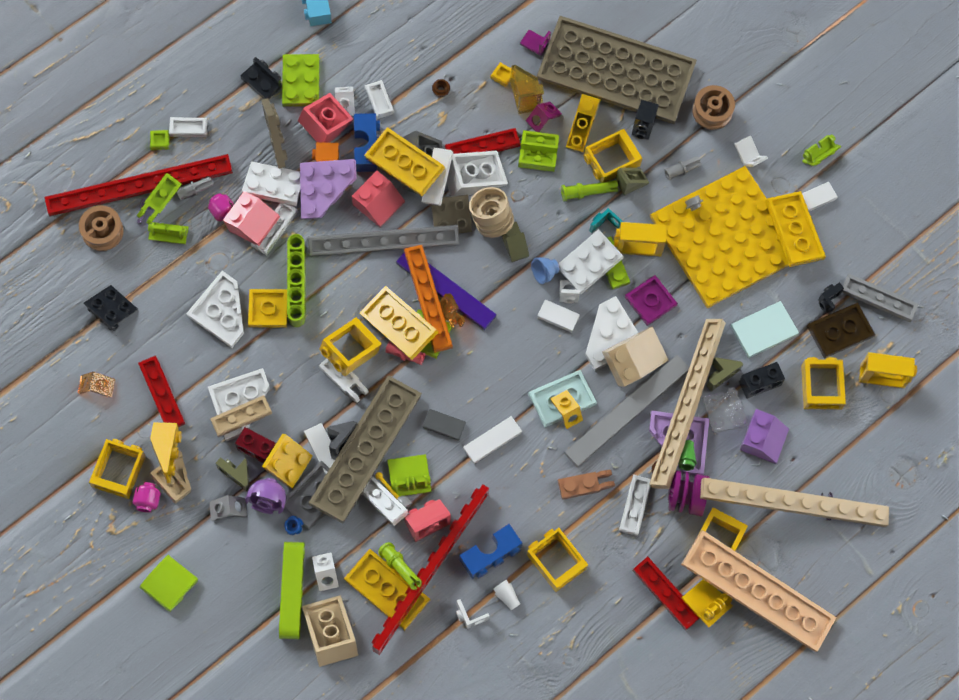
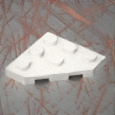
M221 271L186 314L190 319L233 348L244 334L238 283L228 274Z
M616 296L599 304L585 354L594 371L608 365L602 351L638 333Z
M263 368L208 386L217 415L263 395L266 396L270 388ZM244 427L225 434V440L229 441L238 438Z

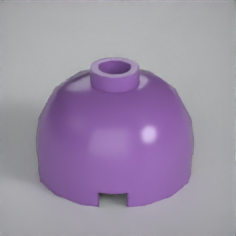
M266 478L256 481L249 488L245 502L246 504L250 502L252 504L251 508L259 512L273 514V511H278V514H280L285 507L286 493L275 479Z

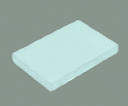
M781 301L730 325L748 358L799 334Z
M581 370L528 392L544 428L563 420L562 415L551 402V398L565 390H568L578 403L581 412L597 405Z

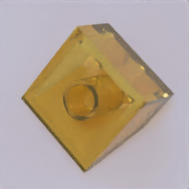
M512 65L510 84L518 114L532 112L536 105L543 103V85L539 84L538 78L517 65Z

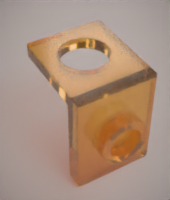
M94 371L81 375L78 393L83 394L91 391L110 398L113 395L115 379Z

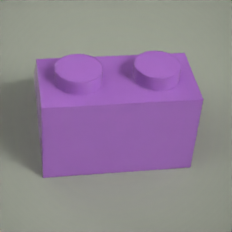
M756 409L750 420L740 450L776 464L789 428L775 416Z

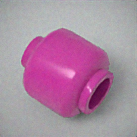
M220 193L214 195L209 200L208 209L214 219L220 222L226 217L234 203L228 195Z
M144 482V485L136 487L132 501L133 505L136 506V510L151 513L152 510L158 507L161 492L155 488V484Z

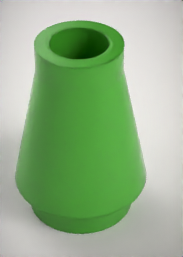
M686 440L678 465L681 470L690 471L694 469L697 462L694 442Z

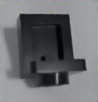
M840 282L836 285L831 284L827 286L818 299L819 306L828 314H831L835 309V305L831 300L841 295L844 290Z

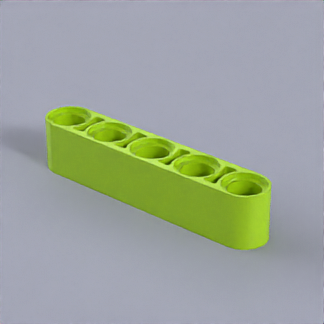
M292 234L287 241V314L289 323L293 327H301L306 320V248L304 238L299 234ZM295 243H300V244H301V245H300L299 247H297V248L292 247V245L295 244ZM296 260L301 261L299 265L292 264ZM295 278L301 279V281L298 283L292 282V280ZM294 296L301 297L298 301L292 300ZM296 313L301 314L297 319L292 318Z
M284 542L279 639H300L305 542Z

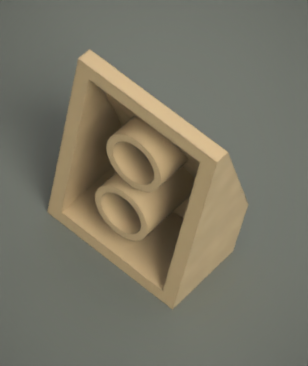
M653 326L602 351L617 385L622 387L639 380L669 361Z
M341 595L302 606L319 667L358 656L356 640Z

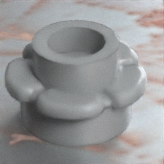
M699 195L685 201L686 209L690 208L693 211L701 207L700 203L703 202V199L701 200Z

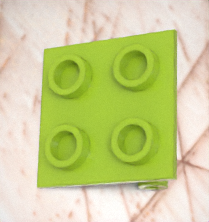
M426 454L387 460L391 488L398 496L432 492Z

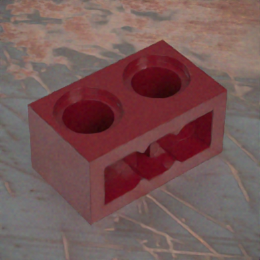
M244 427L235 445L238 451L264 464L276 443Z

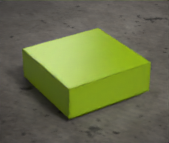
M169 130L150 131L151 150H169Z

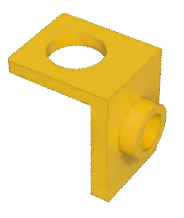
M568 390L551 398V402L563 417L566 429L583 421L580 406ZM577 415L575 420L568 422L571 416Z

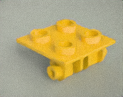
M703 579L681 597L708 628L733 607L731 604L733 599L725 593L722 594L716 587Z

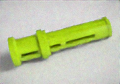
M617 180L587 185H582V183L572 186L561 185L563 202L574 198L580 200L584 196L618 192V188H616L618 183Z
M391 542L384 543L379 548L378 555L381 558H385L387 565L395 569L412 590H416L417 587L414 583L420 587L422 584L421 579L404 562L403 555L395 550V546Z

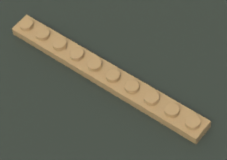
M706 319L649 483L652 488L670 489L726 324L723 319Z
M711 478L701 479L700 499L881 527L889 526V506Z

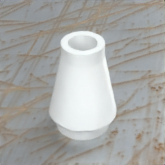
M507 580L493 588L496 592L495 595L510 610L521 604L518 601L512 584L508 583Z

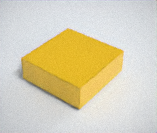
M500 62L491 74L490 79L506 87L515 75V70Z

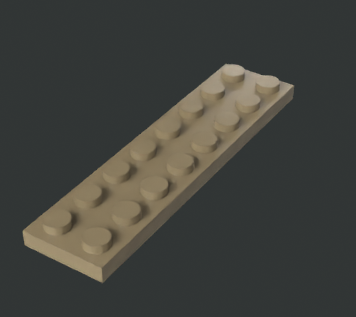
M388 375L312 496L309 505L343 524L416 406L422 393Z

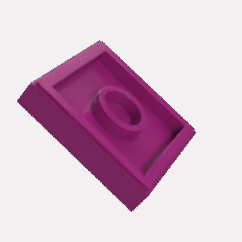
M656 275L625 295V299L646 326L678 305Z

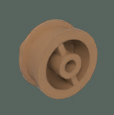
M717 85L706 86L696 95L692 109L693 117L700 126L706 129H721L732 118L735 100L733 95L724 87Z
M99 205L89 208L83 213L79 221V231L84 242L91 249L97 251L110 250L116 247L123 237L124 229L120 217L114 209L108 206Z

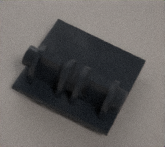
M112 285L83 303L89 312H92L97 319H100L101 323L104 322L108 329L113 331L119 327L117 323L138 310Z

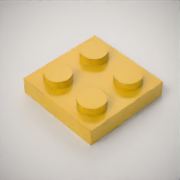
M249 289L248 327L287 328V289Z
M282 434L262 467L288 488L293 489L313 455L287 434Z

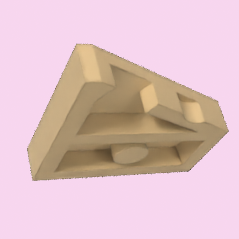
M179 451L178 459L174 461L175 475L171 476L170 483L166 482L160 466L150 473L154 481L175 504L191 492L181 451Z

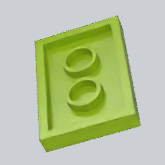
M283 54L282 106L306 107L318 100L319 54Z

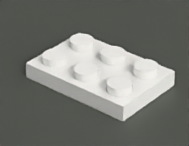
M251 161L242 193L245 191L259 199L297 206L301 193L300 171L286 168L279 169L276 166Z
M598 229L558 263L559 271L582 294L624 257Z

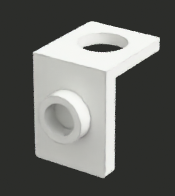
M336 87L335 99L351 116H354L353 87Z
M751 136L734 144L744 166L754 167L768 159L767 156L759 155Z
M560 280L559 302L578 303L580 290L563 289L566 285L572 284L568 280Z
M332 553L313 556V565L319 591L339 587ZM331 577L333 581L330 584H323L322 579Z
M461 600L456 601L458 607L456 614L460 622L464 621L467 629L489 620V614L487 613L470 621Z

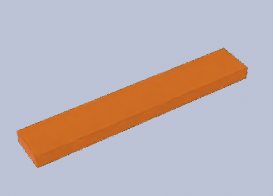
M423 245L405 248L404 254L423 318L439 332L431 340L433 351L436 353L452 349L453 345Z

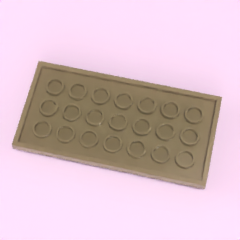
M559 16L536 80L579 94L592 96L634 112L638 111L641 99L659 104L656 119L675 124L697 60Z

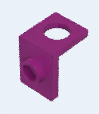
M529 29L521 40L520 45L541 56L550 42L551 32L548 31L545 37Z
M549 101L536 105L526 119V122L536 132H540L548 120L560 117L562 113ZM535 115L539 116L541 119V123L539 126L535 125L533 122V117Z

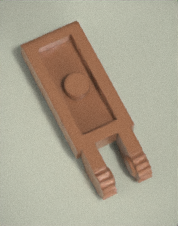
M603 470L597 473L591 472L558 479L561 498L568 499L598 493L600 490L615 487L614 481L601 484L598 482L600 478L611 476L612 471Z

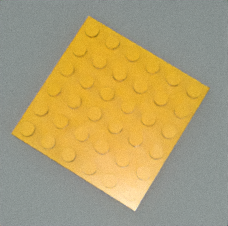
M746 166L650 214V219L654 224L666 225V244L707 309L789 266L765 202L767 198ZM699 195L701 200L703 199V202L700 203L701 207L693 211L690 208L686 209L685 201Z

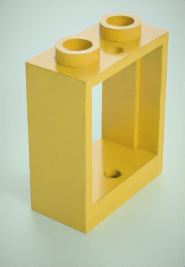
M625 129L587 146L583 155L587 165H591L596 180H600V182H609L615 179L619 168H637L641 166L642 156ZM615 144H619L630 162L604 173L594 155Z
M621 222L620 228H616L614 246L617 247L621 254L661 257L666 244V225Z
M355 317L324 338L319 350L323 357L327 358L334 368L345 377L378 354L382 343ZM348 333L365 349L349 361L333 345L334 342Z
M868 352L860 364L859 383L905 389L917 374L915 358Z
M816 357L805 359L801 365L804 409L842 410L846 404L843 360H837L835 357H829L825 360H818ZM810 368L836 369L838 396H812Z
M106 439L89 484L92 488L129 499L146 457L144 451L137 445H131L130 447L124 445V442L118 439H113L112 441ZM112 450L137 458L126 486L101 478Z
M712 507L700 531L706 532L712 521L737 534L731 546V549L736 551L748 525Z
M557 528L555 531L553 529L549 530L544 534L545 538L540 542L534 541L528 546L529 550L527 551L528 558L555 592L559 591L588 568V563L560 528ZM558 539L576 562V565L555 580L537 558L536 554Z

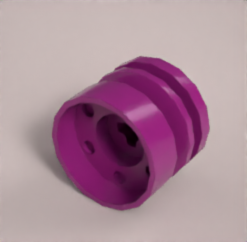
M676 470L668 490V510L674 511L676 503H679V513H682L684 506L688 505L690 515L702 517L707 500L700 499L701 479L710 477L696 474L693 482H690L689 472H685L683 480H681V471Z

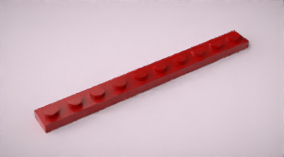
M225 154L46 196L44 198L47 212L50 217L152 193L166 173L182 183V185L190 184L192 181L194 183L207 177L215 178L232 174L229 155Z
M482 484L480 489L476 488L474 490L469 505L465 504L460 511L461 516L458 521L455 519L449 528L451 531L448 536L444 535L438 544L440 547L437 552L433 551L427 560L429 563L426 568L422 567L418 572L417 577L422 581L421 586L418 587L414 584L417 587L416 590H412L410 586L405 592L407 596L403 601L400 600L394 608L396 612L392 618L389 616L383 624L384 630L381 634L377 633L371 642L373 644V652L380 656L489 495V487Z

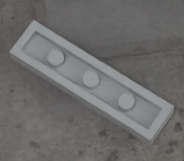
M851 274L847 275L843 284V294L908 322L912 321L919 305Z

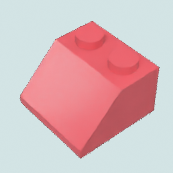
M329 93L304 107L298 122L316 142L329 143L336 139L354 119Z
M376 171L352 195L353 206L379 227L405 203V200L392 182L379 171Z
M244 191L223 219V222L231 233L259 246L280 216L262 200Z
M440 499L437 501L430 500L424 504L423 508L410 510L409 514L404 517V521L414 541L417 542L450 525L451 514Z

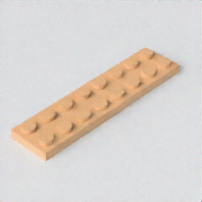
M703 530L700 531L681 564L814 652H818L837 618Z

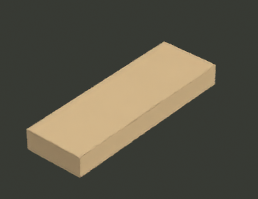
M263 395L212 417L210 420L217 436L221 437L271 415L272 411Z

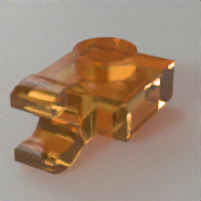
M451 293L445 294L440 301L445 320H449L451 327H454L456 323L462 327L465 319L457 313L459 307Z

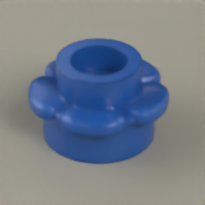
M290 516L285 521L284 528L289 535L300 534L303 530V521L296 516Z

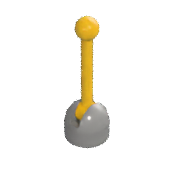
M381 472L375 474V478L380 480L406 509L413 504L406 496H398L385 481Z

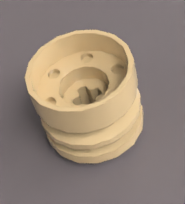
M488 187L477 191L472 196L469 202V209L480 234L490 238L500 237L512 228L514 215L504 191L499 188Z

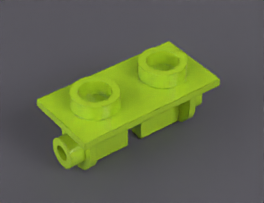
M827 135L818 141L820 148H818L817 144H814L804 151V160L802 162L814 167L828 156L833 155L835 151L841 148V145L834 143L836 140L834 135Z
M152 222L148 225V240L186 244L189 227Z

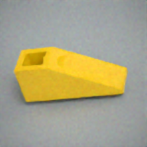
M585 94L581 95L566 144L567 148L584 152L601 99Z
M153 422L150 440L166 482L170 483L171 476L175 475L174 461L178 459L179 450L177 445L181 443L182 433L178 430L177 423Z

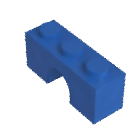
M376 113L354 114L355 139H365L368 142L364 147H354L356 172L377 171V166L364 156L379 138L377 137V131H380V120H376Z
M510 524L493 534L492 539L497 546L493 553L485 554L475 545L459 555L460 562L472 579L483 577L488 573L487 570L489 568L500 566L504 563L503 559L509 555L514 557L521 551L520 548H522L523 543Z

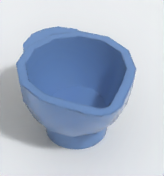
M534 258L531 262V269L536 281L539 284L550 282L554 275L559 273L558 262L555 259Z

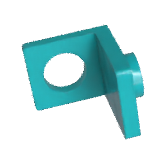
M607 208L602 214L599 212L593 218L589 231L593 233L607 219L619 229L620 223L623 221Z

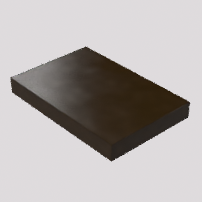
M858 302L807 324V328L824 359L871 339L876 335Z

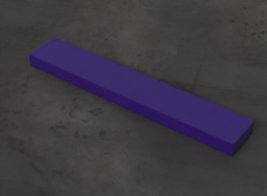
M403 253L396 261V264L410 274L407 260ZM428 263L437 295L485 330L496 318L497 314Z

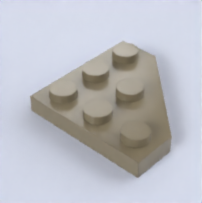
M268 98L262 99V107L276 163L279 169L286 167L285 161L288 158L286 150H282L281 147L284 139L280 130L279 116L274 103L270 104Z

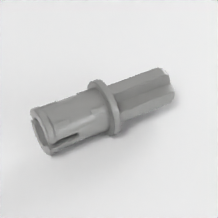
M693 157L684 162L679 161L678 164L664 169L665 176L670 180L681 174L686 175L688 171L701 166L699 157Z
M210 177L195 183L192 181L191 184L179 188L177 194L181 201L195 194L198 195L199 192L213 187L214 184Z

